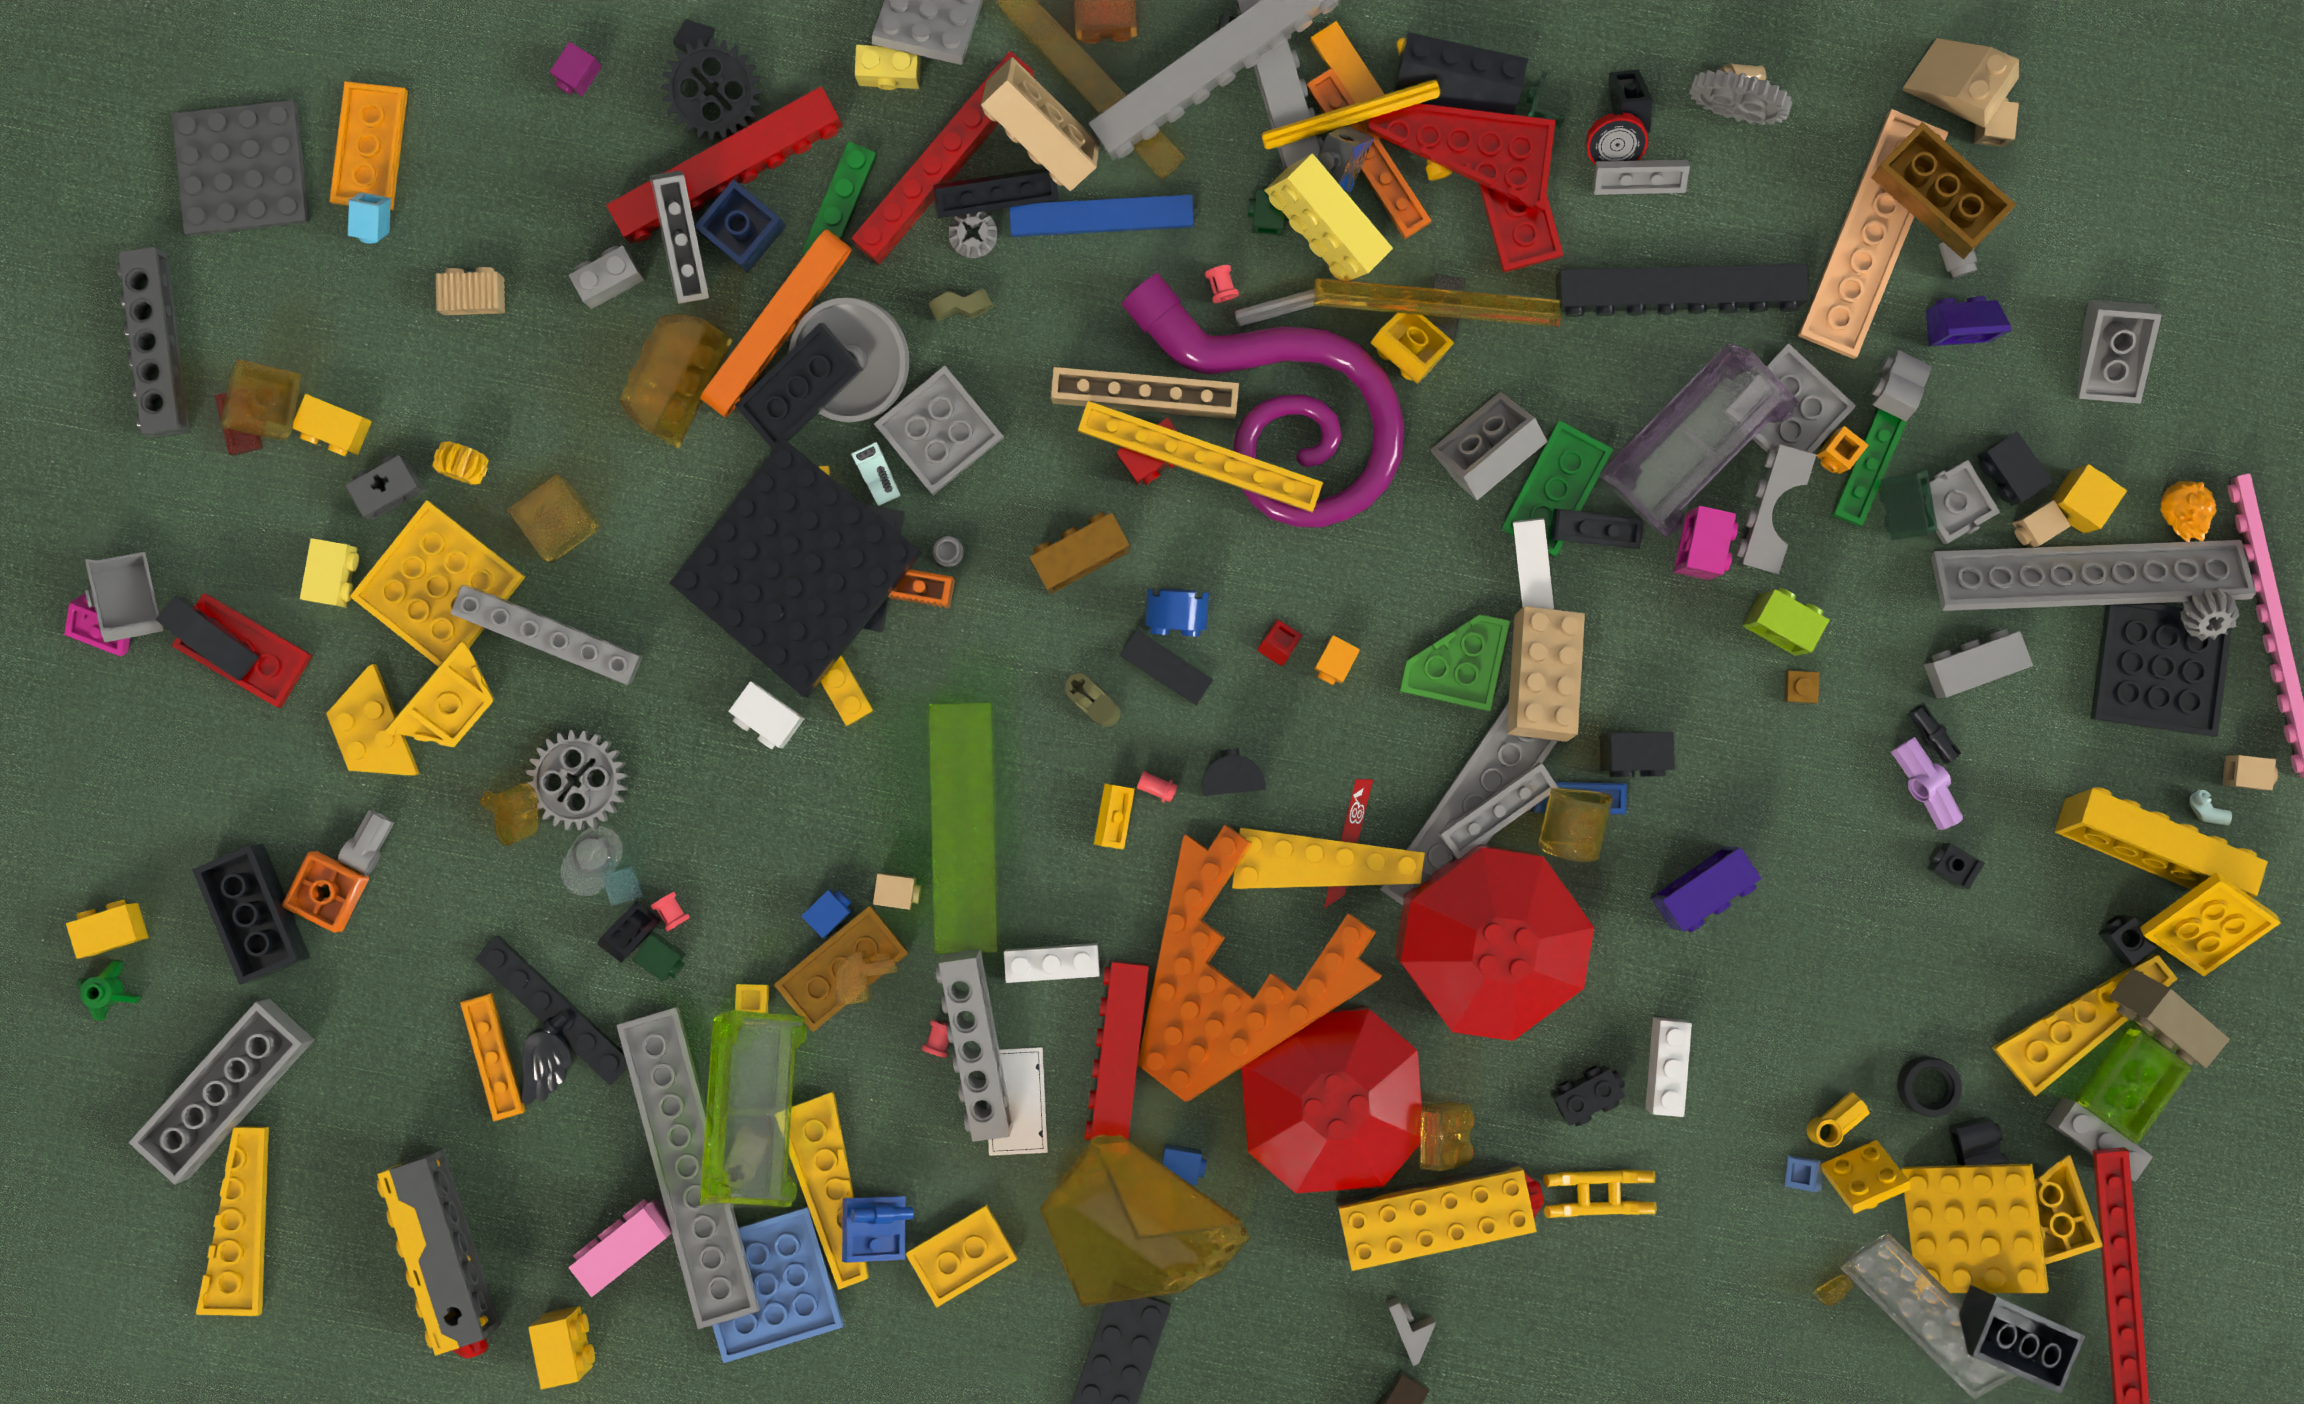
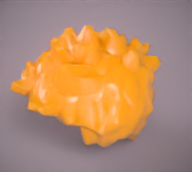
M2178 481L2167 487L2161 498L2160 512L2167 523L2173 526L2175 533L2181 536L2185 542H2190L2191 538L2204 541L2205 534L2208 533L2211 520L2216 514V504L2212 492L2207 487H2204L2203 482Z

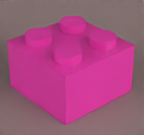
M1698 506L1686 512L1673 573L1706 580L1724 575V571L1729 570L1732 561V553L1728 552L1730 541L1735 540L1738 532V523L1735 522L1736 513Z

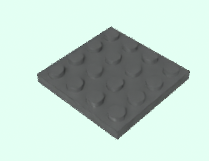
M287 100L172 113L185 235L198 236L310 223L297 102Z

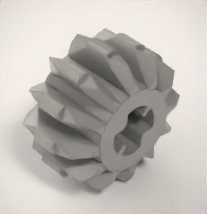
M2218 587L2211 592L2204 588L2202 594L2199 595L2192 593V600L2183 602L2184 608L2180 612L2181 620L2187 632L2191 636L2198 637L2201 641L2207 637L2215 640L2217 635L2221 633L2227 635V629L2236 627V619L2240 616L2233 597L2228 592L2221 591Z

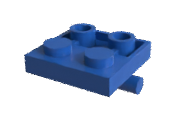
M906 1196L843 1198L842 1262L905 1260V1220L913 1219L914 1216L913 1207H905Z

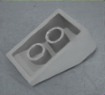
M2089 300L2082 329L2077 390L2078 399L2141 404L2162 314L2153 305Z

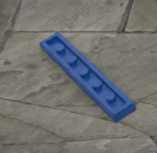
M1192 195L1044 202L1009 207L1011 237L1194 227Z

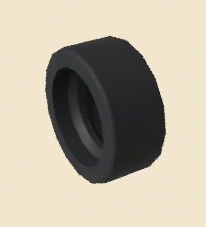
M1921 1056L1914 1058L1903 1066L1898 1075L1897 1090L1900 1099L1907 1108L1923 1116L1939 1117L1948 1114L1957 1106L1962 1096L1963 1085L1959 1073L1951 1064L1936 1057ZM1927 1068L1940 1071L1947 1081V1089L1943 1099L1932 1105L1919 1102L1912 1091V1084L1916 1074Z

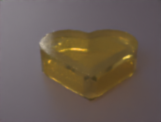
M1843 1274L1817 1288L1814 1293L1820 1302L1826 1306H1831L1844 1299L1847 1292L1854 1285L1848 1275Z

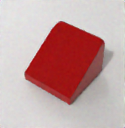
M1277 619L1260 644L1258 652L1278 665L1283 666L1303 635Z

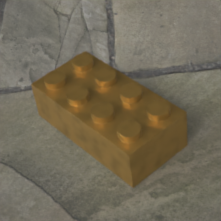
M1924 122L1878 166L1871 177L1963 260L2017 205Z

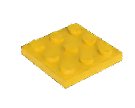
M2216 872L2146 922L2140 929L2143 935L2202 976H2206L2281 924L2277 914Z

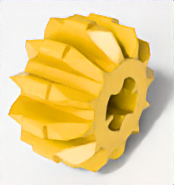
M446 441L441 442L439 449H436L432 466L438 473L444 474V476L463 483L476 485L481 484L482 478L485 477L489 460L484 454L468 446Z

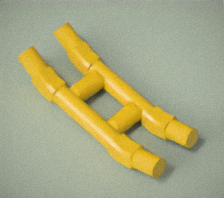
M1636 1169L1588 1172L1568 1171L1543 1176L1545 1187L1577 1184L1578 1203H1559L1557 1205L1545 1206L1544 1214L1546 1218L1573 1217L1578 1215L1656 1214L1657 1211L1656 1202L1621 1201L1620 1183H1655V1171ZM1608 1183L1609 1202L1590 1203L1589 1184Z

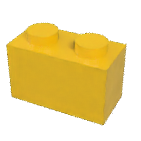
M305 394L291 428L301 432L299 438L315 445L318 444L319 440L329 443L328 450L346 457L348 451L356 455L359 454L372 421Z
M120 900L105 905L107 910L96 913V910L92 909L76 914L77 920L66 923L76 959L91 957L148 939L139 904H126L125 900Z

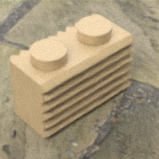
M478 267L475 269L476 272L464 273V270L460 268H447L445 273L436 274V311L442 315L505 313L504 277L495 272V269L491 267Z

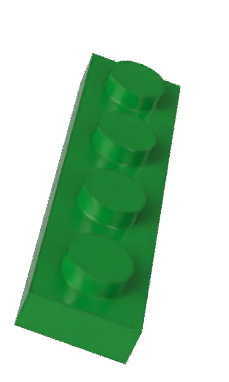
M847 142L801 252L803 256L826 229L843 240L878 156L876 152L852 142Z
M1876 408L1863 439L1869 446L1851 467L1831 514L1832 516L1858 527L1863 526L1907 421Z

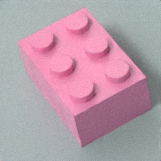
M657 1198L653 1199L650 1203L643 1199L623 1215L626 1222L623 1223L621 1219H618L598 1235L601 1242L594 1238L573 1255L576 1262L568 1268L591 1297L672 1233L666 1209Z

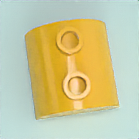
M1407 303L1379 330L1371 344L1377 349V353L1382 359L1390 360L1400 369V373L1405 379L1413 380L1418 384L1441 360L1454 342L1411 304Z

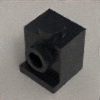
M1943 843L1941 846L1938 845L1929 857L1931 863L1927 869L1957 888L1969 890L1985 863L1951 843ZM1955 859H1958L1960 863L1956 870H1954L1952 863Z

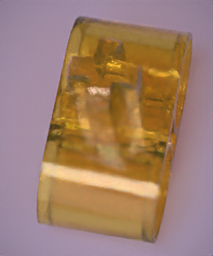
M523 782L497 794L490 791L483 793V797L479 799V804L494 813L495 833L503 845L510 846L536 834L538 828L537 795L531 785Z

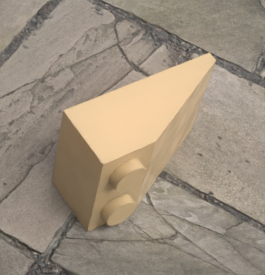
M1936 38L1903 86V91L1985 128L2019 79V59L1992 47Z

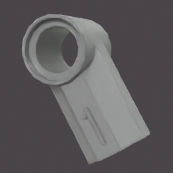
M368 810L355 836L350 838L341 849L338 861L364 876H368L376 867L381 856L379 850L395 822L381 813Z

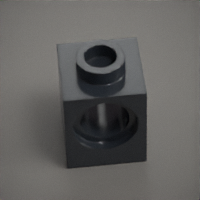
M2116 915L2105 923L2106 928L2098 933L2120 963L2135 965L2158 947L2143 935L2140 929L2142 925L2134 916ZM2128 930L2130 933V941L2126 945H2124L2122 942V934L2124 933V931Z

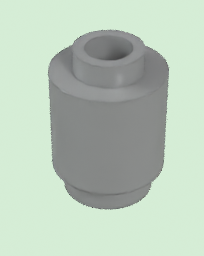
M1944 242L1938 245L1947 273L1951 272L1953 279L1977 271L1975 263L1978 260L1974 250L1963 260Z

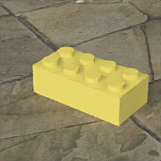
M1313 153L1288 166L1264 190L1269 195L1271 204L1278 210H1282L1289 218L1291 227L1307 239L1310 249L1317 256L1325 260L1330 266L1329 270L1332 275L1342 280L1343 283L1368 274L1393 249Z

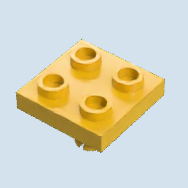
M1877 1140L1821 1164L1823 1174L1853 1214L1864 1209L1875 1208L1880 1202L1911 1189L1910 1181Z

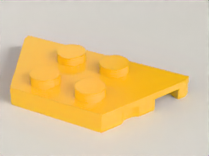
M462 639L387 726L386 733L390 735H395L396 733L411 736L415 740L425 742L435 741L439 745L449 747L456 746L494 701V697L466 641Z
M376 664L369 665L326 713L348 771L416 776L420 773L405 735L396 733L395 735H390L385 732L387 726L397 714L378 666Z

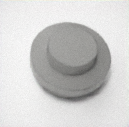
M942 537L934 544L933 556L941 566L953 567L963 558V546L954 537Z

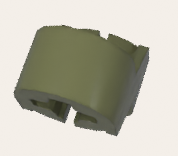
M985 289L976 291L966 297L947 291L928 303L936 321L944 320L956 313L974 319L994 306Z
M1082 673L1073 674L1068 678L1065 684L1067 696L1093 721L1102 727H1111L1118 722L1121 715L1120 707L1093 680Z

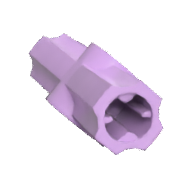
M1915 737L1891 751L1910 779L1908 781L1910 793L1915 799L1925 804L1938 830L1947 829L1963 820V815L1948 789L1951 784L1948 772L1941 765L1932 763Z

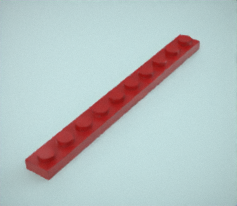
M2125 1147L2093 1150L2099 1234L2103 1247H2101L2113 1403L2149 1404L2129 1150Z

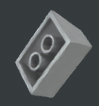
M1500 391L1430 450L1458 485L1478 500L1548 441L1535 417Z

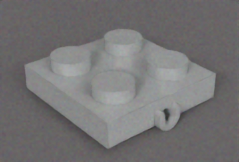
M1969 460L1960 463L1947 472L1945 470L1933 476L1934 479L1912 492L1943 545L1950 543L1966 532L1968 534L1973 533L1980 528L1979 525L2000 513Z

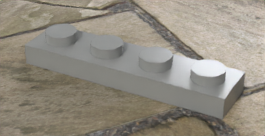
M1538 762L1438 834L1454 858L1459 860L1559 788L1544 765Z

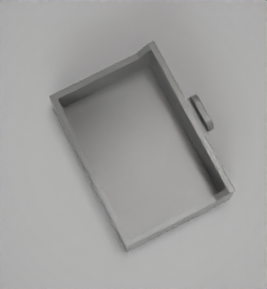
M145 552L97 561L85 560L91 590H85L88 607L95 606L104 643L163 631L162 624L155 620L160 613Z

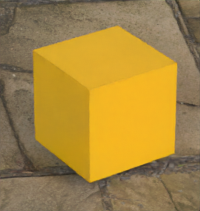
M2087 464L2071 470L2050 501L2054 500L2069 524L2084 534L2103 527L2127 490L2114 482L2106 474Z

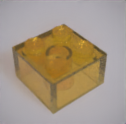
M237 359L230 369L220 427L285 441L292 433L302 374Z
M559 474L551 477L507 509L541 558L550 563L555 562L601 528V525L569 481Z

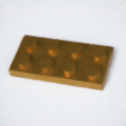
M870 905L777 981L774 986L808 1028L814 1032L910 952Z

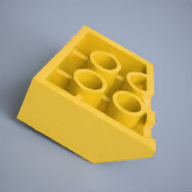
M2067 1155L2035 1179L2045 1265L2103 1247L2071 1156Z

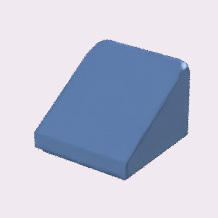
M1788 1155L1785 1187L1811 1192L1821 1191L1823 1181L1821 1164L1825 1161L1816 1158Z

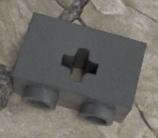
M395 454L387 456L379 462L380 466L371 471L363 470L352 477L353 481L345 485L364 518L373 521L426 491L408 458L401 455L396 456ZM383 480L389 481L385 484V491L380 490L384 486Z

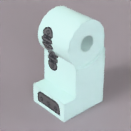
M877 442L851 454L878 506L901 496Z

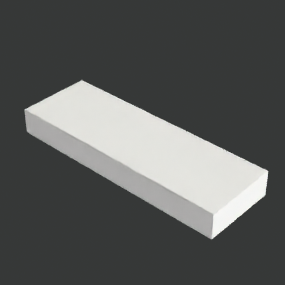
M1544 518L1513 521L1522 608L1529 606L1554 610Z

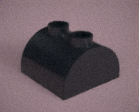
M1239 748L1220 750V759L1213 762L1207 768L1201 785L1202 796L1266 790L1262 771L1252 760L1240 756Z

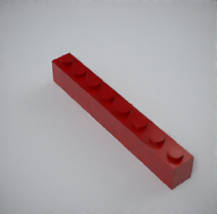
M1011 51L1008 52L851 237L854 245L878 266L935 200L933 185L950 182L999 125L997 120L994 122L985 115L981 106L986 81L1011 57L1035 79L1034 70Z
M821 86L664 173L681 170L685 177L691 211L695 213L705 206V202L714 197L717 199L733 179L739 184L741 182L742 184L750 183L759 176L758 173L781 166L785 162V158L794 153L799 155L808 151L812 147V143L819 139L827 140L832 138L843 125ZM651 180L606 204L623 237L630 244L632 242L640 243L651 236L652 231L660 228Z

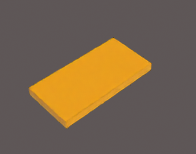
M344 81L329 200L332 204L349 206L351 198L360 192L391 198L390 210L393 211L408 90L406 88Z

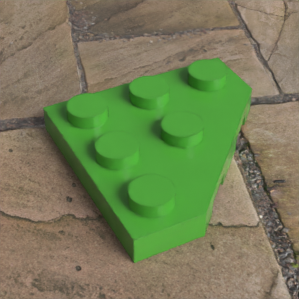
M1480 614L1405 662L1399 692L1488 712L1491 711L1510 621Z

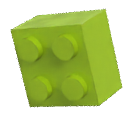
M1779 588V590L1773 589L1759 594L1742 626L1792 655L1798 656L1812 653L1830 620L1822 616L1824 611L1817 606L1809 603L1805 606L1795 600V594L1786 589Z

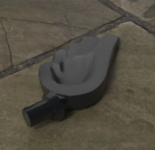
M561 1010L553 1018L548 1017L544 1021V1027L533 1030L525 1041L523 1048L521 1101L526 1105L531 1104L535 1099L545 1101L549 1093H553L557 1089L558 1084L563 1083L566 1079V1068L572 1064L573 1059L569 1046L558 1033L561 1030L560 1027L570 1020V1016L565 1010Z

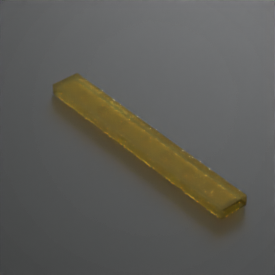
M998 0L996 2L997 6L1099 114H1102L1127 96L1037 0ZM1161 131L1151 139L1146 141L1142 139L1134 145V151L1162 180L1185 161V156Z
M1319 278L1315 279L1314 305L1553 327H1559L1561 322L1560 303L1556 299Z

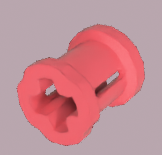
M1228 264L1214 267L1205 272V277L1210 280L1214 293L1212 297L1213 303H1223L1239 296L1238 289H1234L1230 276L1231 266Z
M675 892L666 895L651 905V908L658 911L666 924L664 928L666 932L690 918L689 914H684L675 897L677 895Z
M931 1019L930 1025L932 1028L927 1043L923 1044L921 1049L927 1053L947 1058L949 1054L947 1051L949 1044L947 1025L949 1023Z

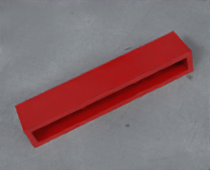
M1112 960L1111 967L1105 966L1103 985H1108L1109 989L1108 997H1101L1099 1016H1105L1104 1029L1098 1028L1096 1047L1102 1048L1100 1060L1094 1059L1092 1078H1098L1097 1090H1090L1088 1109H1094L1093 1121L1086 1122L1084 1140H1090L1089 1149L1127 1153L1149 964Z

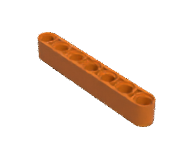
M828 229L819 235L704 389L700 397L703 402L724 418L733 412L736 408L735 404L749 391L846 261L852 251L850 246Z

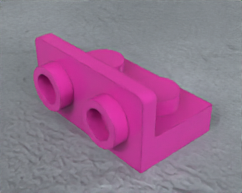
M85 593L69 603L64 635L121 657L128 653L130 638L104 643L95 606L88 607Z

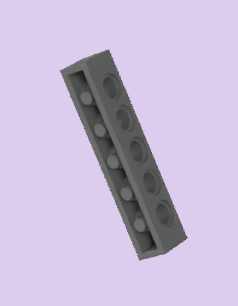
M156 247L118 252L120 262L117 263V273L123 285L120 299L123 308L126 310L127 317L124 331L127 339L130 341L131 352L128 354V362L133 370L135 381L132 384V394L138 406V413L135 417L136 425L142 435L151 438L190 434L168 254ZM147 277L148 283L146 287L140 289V282ZM151 307L152 313L150 317L144 320L145 310ZM155 337L154 347L148 350V341ZM158 367L159 375L155 380H152L151 373ZM162 397L163 405L156 411L155 402Z

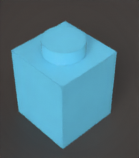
M360 192L351 198L348 211V236L357 237L361 242L370 244L377 243L390 233L391 198Z

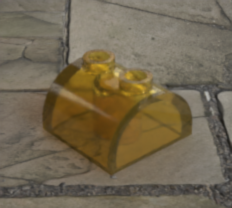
M1551 788L1538 846L1549 854L1567 860L1579 862L1598 860L1613 797L1606 792Z

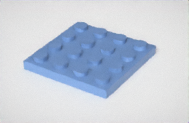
M808 1206L738 1227L760 1310L712 1325L723 1363L844 1327V1321L819 1235Z

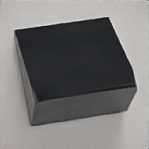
M685 19L674 38L673 44L677 49L687 52L686 43L691 45L693 49L697 48V39H701L704 46H708L710 38H713L715 28Z

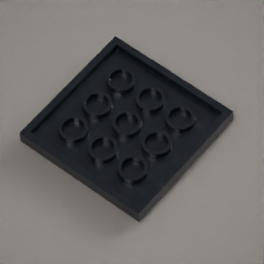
M2156 603L2105 605L2090 719L2218 737L2232 628L2227 629V635L2221 633L2217 635L2215 640L2207 637L2201 641L2198 637L2191 636L2185 629L2180 614L2184 607Z

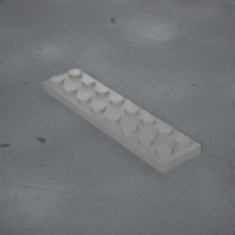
M1509 701L1406 849L1425 853L1421 884L1381 885L1379 890L1402 906L1406 893L1413 888L1421 886L1430 879L1432 874L1447 863H1452L1456 860L1438 833L1538 762L1543 763L1557 743V740L1507 735ZM1491 837L1488 838L1487 840H1485V841H1484L1483 843H1481V844L1486 845V844L1488 843V841L1491 839Z

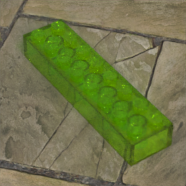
M929 704L934 954H948L981 949V953L998 952L999 918L993 704Z

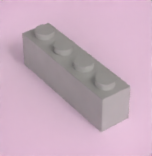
M681 170L650 175L675 299L678 304L707 299L709 295L684 174Z

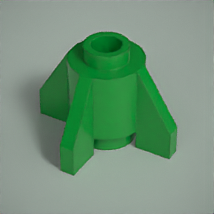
M113 960L97 977L89 979L82 977L77 980L76 985L80 991V998L88 1007L94 1020H105L109 1006L118 1002L138 1003L141 1000L142 996L124 992L121 980L116 977L120 976L124 964L122 960Z

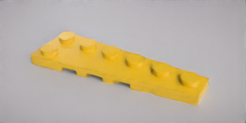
M1240 828L1239 834L1252 842V845L1234 870L1232 885L1234 889L1421 884L1424 852Z
M2152 954L2002 1040L1994 1045L1992 1049L2029 1094L2036 1097L2128 1021L2127 1018L2116 1011L2119 1005L2111 1000L2109 996L2131 968L2167 987L2178 979L2159 955Z
M834 1091L778 1111L774 1115L839 1290L868 1279L869 1273L866 1262H842L843 1198L854 1197L836 1098Z
M236 1126L233 1128L225 1166V1178L222 1181L220 1191L221 1202L219 1212L215 1216L213 1226L215 1231L212 1244L209 1245L207 1255L209 1261L206 1275L203 1276L196 1315L259 1316L262 1314L269 1127Z

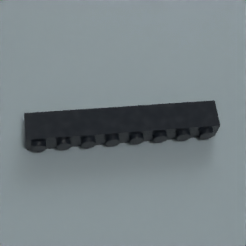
M1807 264L1560 270L1556 275L1557 313L1565 312L1566 317H1580L1584 315V312H1596V316H1612L1615 314V311H1627V315L1637 316L1645 314V310H1657L1659 315L1675 314L1676 310L1688 309L1689 314L1706 313L1707 309H1719V313L1737 312V308H1749V312L1758 313L1768 311V307H1780L1781 312H1792L1799 310V307L1809 300Z

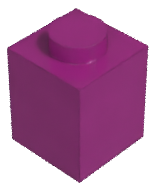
M569 41L550 70V74L556 79L555 86L568 95L575 92L583 97L602 66L595 57Z

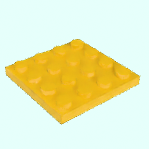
M426 500L350 597L439 667L462 639L466 641L470 648L485 629L482 626L450 614L461 586L470 585L508 600L525 576L432 502Z
M2032 1163L1908 1166L1901 1169L1910 1181L1911 1188L1904 1192L1917 1293H1967L1970 1285L1988 1293H2047L2049 1291Z

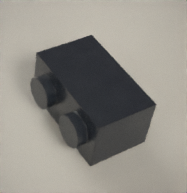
M2018 431L2005 436L1977 455L1981 461L1979 463L1981 470L1986 476L1992 477L1998 486L1997 492L2006 503L2009 502L2011 506L2024 502L2052 483V480Z

